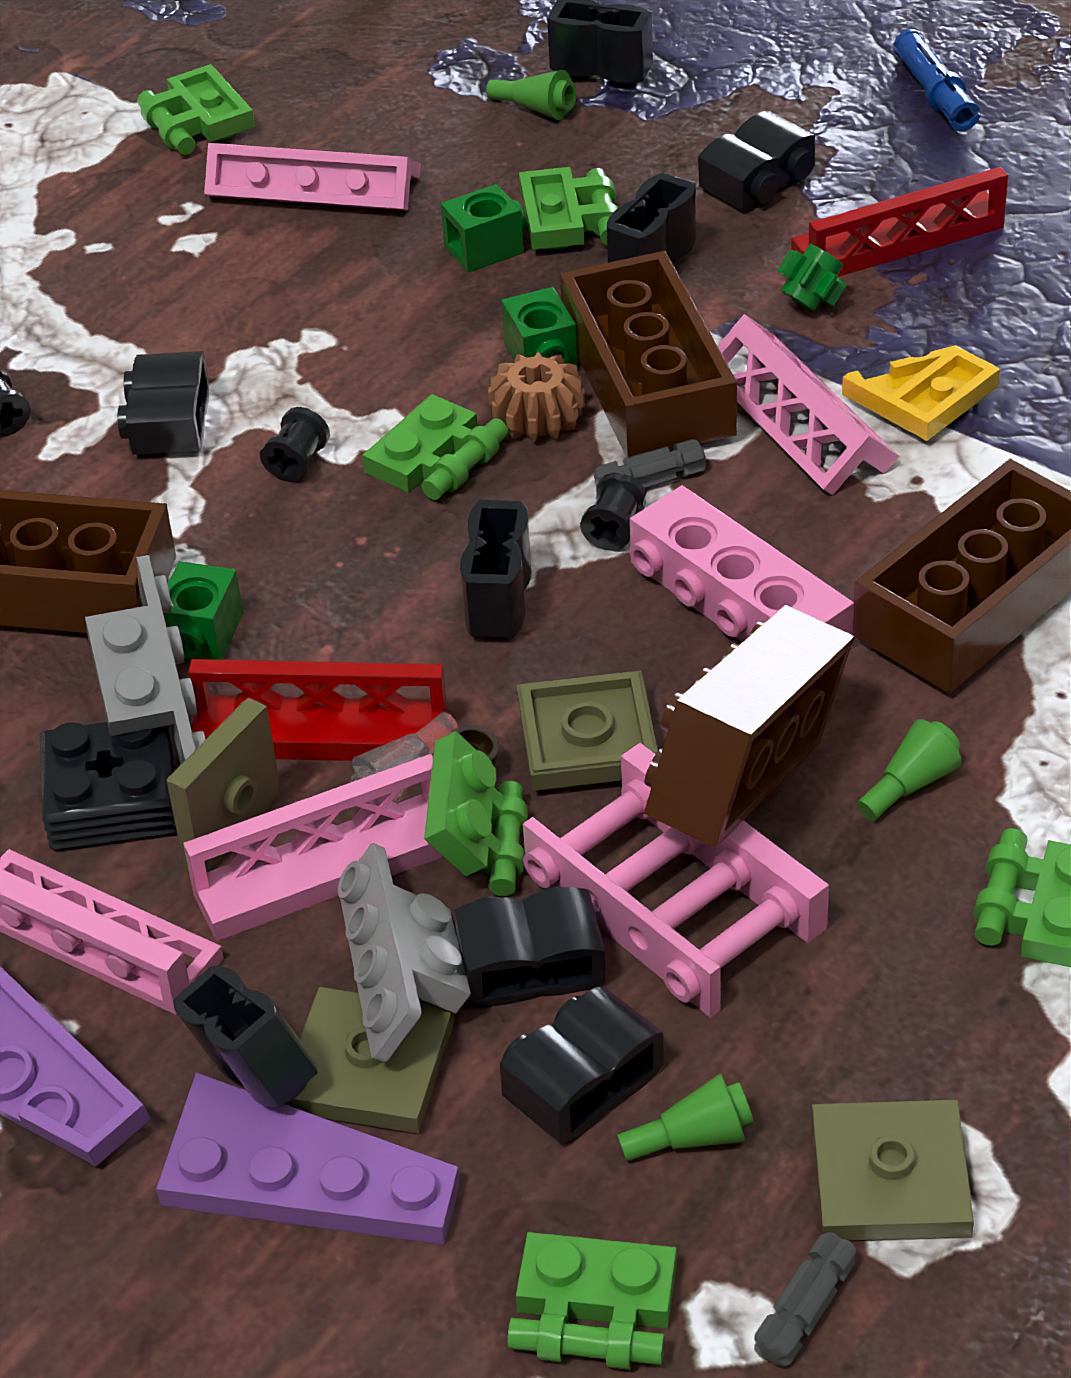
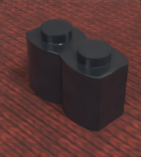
M557 0L547 17L549 66L551 70H565L570 75V78L573 79L597 75L617 85L624 86L644 81L653 64L652 12L650 10L627 4L603 5L593 0Z
M770 111L760 112L745 121L735 134H726L715 139L698 156L699 187L743 212L752 211L760 205L771 201L779 188L790 187L808 177L815 166V135Z
M664 172L645 181L638 189L635 200L617 208L607 221L608 263L666 251L671 262L686 255L696 241V183Z
M204 351L136 355L133 370L124 372L123 385L127 404L118 406L117 421L120 438L129 439L132 455L200 451L203 445L205 415L209 403V377Z
M479 500L472 508L468 517L469 545L464 550L460 562L465 625L470 636L514 637L524 623V590L527 588L532 574L528 511L523 501Z
M550 887L523 900L507 897H484L454 910L456 936L471 992L468 997L469 1004L479 1006L505 1005L522 1001L537 993L564 995L591 990L605 983V949L588 889Z
M211 966L173 999L177 1015L220 1072L229 1079L240 1081L251 1097L259 1104L267 1107H281L285 1102L297 1097L304 1090L307 1082L318 1073L314 1058L272 1000L262 992L249 990L233 970L222 966Z
M604 986L592 989L582 996H574L562 1005L556 1014L553 1024L539 1028L531 1034L521 1035L508 1046L500 1062L502 1096L560 1144L569 1142L591 1128L608 1111L612 1104L632 1096L657 1074L664 1065L663 1032Z

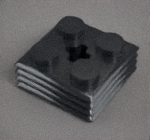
M70 722L62 724L53 730H46L40 733L42 821L47 832L50 849L56 850L156 836L177 831L167 785V778L174 772L172 743L168 725L110 736L107 722L89 725Z

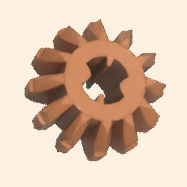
M538 351L534 357L526 358L516 354L514 363L505 362L499 364L497 375L490 378L491 386L488 389L489 405L492 406V416L506 424L512 439L527 435L531 437L533 443L540 436H548L557 440L560 430H575L576 420L583 415L585 390L582 388L577 365L565 364L562 355L545 358Z

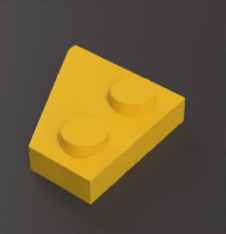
M955 345L931 351L923 357H908L890 362L889 373L864 379L858 370L847 373L843 376L842 395L928 441L999 387L1000 368Z

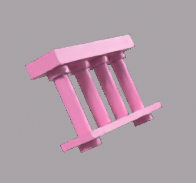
M639 743L621 755V796L563 837H557L534 817L523 823L524 866L534 882L543 888L577 887L588 889L599 928L663 979L669 991L677 999L683 1002L690 1001L709 1018H712L721 1011V968L776 926L787 927L808 944L827 930L829 884L744 820L714 848L645 815L644 810L651 787L645 785L644 780L655 753ZM636 817L649 820L664 832L607 874L602 873L582 857L583 854ZM682 852L693 854L711 868L652 912L627 893ZM729 888L735 891L739 890L758 905L700 950L674 930Z

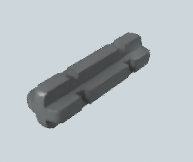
M690 439L674 444L673 451H669V448L666 446L624 458L622 460L624 465L618 466L617 461L599 465L594 469L595 486L597 487L599 480L603 476L613 472L633 476L641 482L645 489L676 480V474L680 472L682 477L701 473L706 468L705 453L698 440Z
M827 1232L818 1237L808 1253L811 1260L801 1263L774 1304L773 1308L776 1310V1313L767 1315L755 1333L754 1340L756 1343L754 1350L759 1357L769 1360L777 1367H785L792 1363L803 1346L799 1340L801 1337L805 1338L810 1335L838 1291L834 1286L843 1283L855 1265L854 1255L856 1254V1249L849 1240L841 1239L833 1232Z

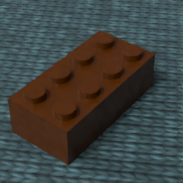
M666 251L560 273L561 300L576 324L577 357L626 458L666 446L669 448V451L674 450V444L690 439L698 440L699 444H705L714 440L737 436V381Z
M1011 458L1008 459L855 581L853 636L950 694L1071 592V491Z
M0 490V625L87 633L85 617L143 607L138 587L136 557L149 555L154 577L165 575L166 580H168L176 559L167 503Z
M787 605L782 607L768 621H758L744 642L740 645L733 643L719 664L713 669L709 667L704 668L694 685L687 692H677L668 703L661 721V728L668 731L664 746L653 757L645 775L644 783L651 787L644 814L716 848L820 744L855 636Z

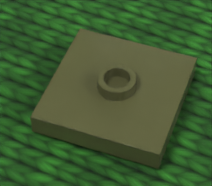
M641 670L517 685V699L532 791L622 781L621 755L639 743L655 754L658 752Z
M247 698L167 778L184 869L188 872L184 842L265 814L281 797L267 706L253 699ZM227 853L205 860L206 872L211 871Z
M319 987L300 1038L314 1058L318 1073L307 1082L306 1087L297 1097L284 1104L324 1119L419 1134L453 1029V1012L433 1004L420 1002L421 1016L391 1057L386 1062H382L371 1057L366 1028L363 1025L359 993Z
M958 1100L812 1104V1130L822 1234L833 1232L841 1239L846 1240L972 1237L974 1219Z

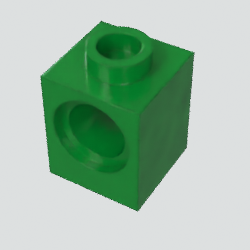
M498 184L441 203L444 247L467 273L524 253L523 231L527 228L525 212L521 204L517 200H512Z
M554 287L501 300L504 344L514 361L516 354L529 358L534 357L540 351L545 358L562 355L565 364L577 365L578 368L576 324Z
M179 561L168 582L172 612L163 613L166 628L178 626L184 658L222 660L244 614L237 570Z

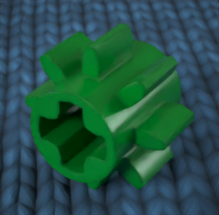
M809 244L803 254L790 249L777 270L779 274L787 278L780 291L813 312L816 311L821 301L827 305L834 306L848 285L837 278L844 264L813 244Z

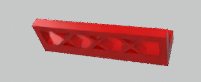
M997 167L809 222V233L791 238V250H796L803 254L809 244L819 247L844 264L838 274V277L1004 228L1008 174L1001 167Z
M191 659L188 673L193 685L197 706V715L193 716L191 731H203L206 739L247 698L267 706L275 759L409 762L429 754L433 757L435 741L446 736L448 711L443 664ZM208 682H229L242 690V692L237 696L210 695ZM276 683L293 684L304 691V693L299 697H283L272 690L271 687ZM338 685H356L367 694L362 698H344L333 689ZM402 686H429L431 700L406 699L397 693L396 690Z

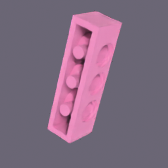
M681 485L630 518L631 563L641 574L652 577L674 593L683 604L692 606L716 623L726 635L744 642L758 621H768L785 605L853 635L854 602L685 486Z

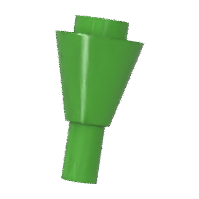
M565 70L526 77L517 81L491 79L486 88L489 99L514 101L518 105L556 120H562L574 107L577 96L576 86Z
M923 719L915 720L883 772V778L857 801L856 805L861 814L870 821H876L900 797H906L959 769L962 765L959 753L961 746L952 730L938 721L931 723Z
M720 1073L660 1114V1119L617 1134L626 1161L629 1162L672 1146V1149L746 1142L742 1127L753 1124L754 1120L740 1083L737 1082L726 1086Z

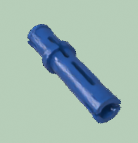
M907 29L901 32L894 41V46L897 47L894 49V52L925 89L927 102L934 110L940 111L945 115L954 130L966 131L971 129L980 118V114L977 113V111H980V108L967 95L965 82L957 73L951 72L945 67L944 63L927 44L923 35L918 30Z

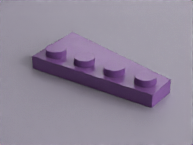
M0 967V1115L88 1163L97 1166L144 1126L151 1117L145 1106Z
M196 1073L156 1190L160 1206L445 1245L460 1186L458 1167L285 1104L281 1107L261 1105L244 1089Z

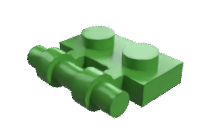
M211 64L168 78V91L155 95L152 91L147 90L143 91L137 98L143 119L152 128L159 129L160 139L167 147L177 150L182 155H188L195 149L196 142L192 138L194 135L202 133L209 142L229 139L239 132L255 127L253 110Z
M570 167L519 172L520 193L532 250L546 248L557 250L567 246L584 244L585 231H594L596 235L600 236L601 242L607 245V221L618 207L614 205L616 200L614 184L610 178L606 177L604 170L600 168L592 169L587 173L586 177L572 178Z
M431 394L362 455L364 473L408 493L422 482L421 487L424 494L432 500H438L446 491L454 492L468 480V471L477 463H487L499 451V443L508 436V427L502 420L497 418L492 419L485 426H478L477 413Z
M454 731L435 741L424 840L465 876L481 869L490 876L489 890L493 894L498 896L511 895L516 888V878L524 871L523 857L525 851L519 844L520 834L523 832V823L528 820V805L523 801V787L518 782L505 781L499 785L497 791L494 788L496 768L485 753L471 746L457 731Z
M1006 829L1002 832L999 844L991 848L986 863V873L990 878L987 888L979 892L973 911L974 918L977 920L974 933L975 938L982 944L993 946L1001 942L1003 932L1023 936L1021 957L1071 967V844L1048 840L1043 859L1030 857L1025 852L1028 841L1026 834L1018 829ZM1015 887L1035 891L1032 904L1017 901L1013 896Z
M527 1232L516 1292L517 1313L541 1315V1319L511 1318L508 1330V1348L536 1351L538 1360L562 1362L563 1355L606 1359V1367L630 1370L632 1362L662 1365L665 1334L637 1331V1326L668 1329L677 1266L676 1247ZM572 1318L609 1322L610 1326L605 1328L569 1324V1320Z

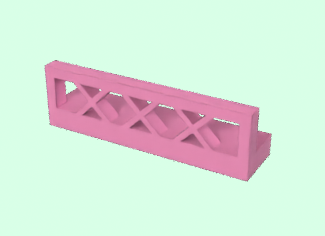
M208 143L204 194L210 197L408 211L410 179L420 180L421 164L409 157Z
M744 314L718 345L727 364L743 345L748 349L747 371L733 374L737 381V402L826 492L834 495L863 460L885 474L898 459L899 455L779 338ZM779 379L777 402L759 405L760 382ZM809 409L808 433L790 436L791 412ZM823 425H825L828 429L823 430ZM841 441L847 447L846 450L825 472L820 467L822 444ZM801 447H807V452H805Z
M432 755L420 757L184 842L193 895L215 940L219 941L337 897L338 884L343 871L349 863L358 861L371 843L385 848L391 876L442 858L443 856L424 840L433 765ZM421 782L423 794L399 803L392 802L401 789ZM354 806L361 808L352 820L339 825L331 823L340 811ZM293 828L300 830L291 842L278 847L270 846L278 834ZM230 851L238 853L229 865L206 872L205 860Z
M10 849L0 857L1 933L177 1015L173 999L208 968L218 966L224 960L222 947L201 936ZM183 953L195 958L187 969Z

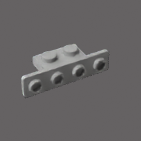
M149 555L136 557L138 587L143 607L85 617L87 635L110 736L171 725L181 765L206 738L203 731H191L188 717L197 715V706L191 679H179L175 665L184 663V653L178 626L166 628L163 613L172 612L166 576L154 577Z
M371 843L358 861H352L345 868L339 880L337 891L341 900L346 937L349 941L354 967V979L357 982L363 1013V1025L366 1028L370 1054L372 1058L386 1062L421 1016L419 999L457 1013L471 992L450 909L440 900L429 894L421 893L416 895L393 885L385 848Z

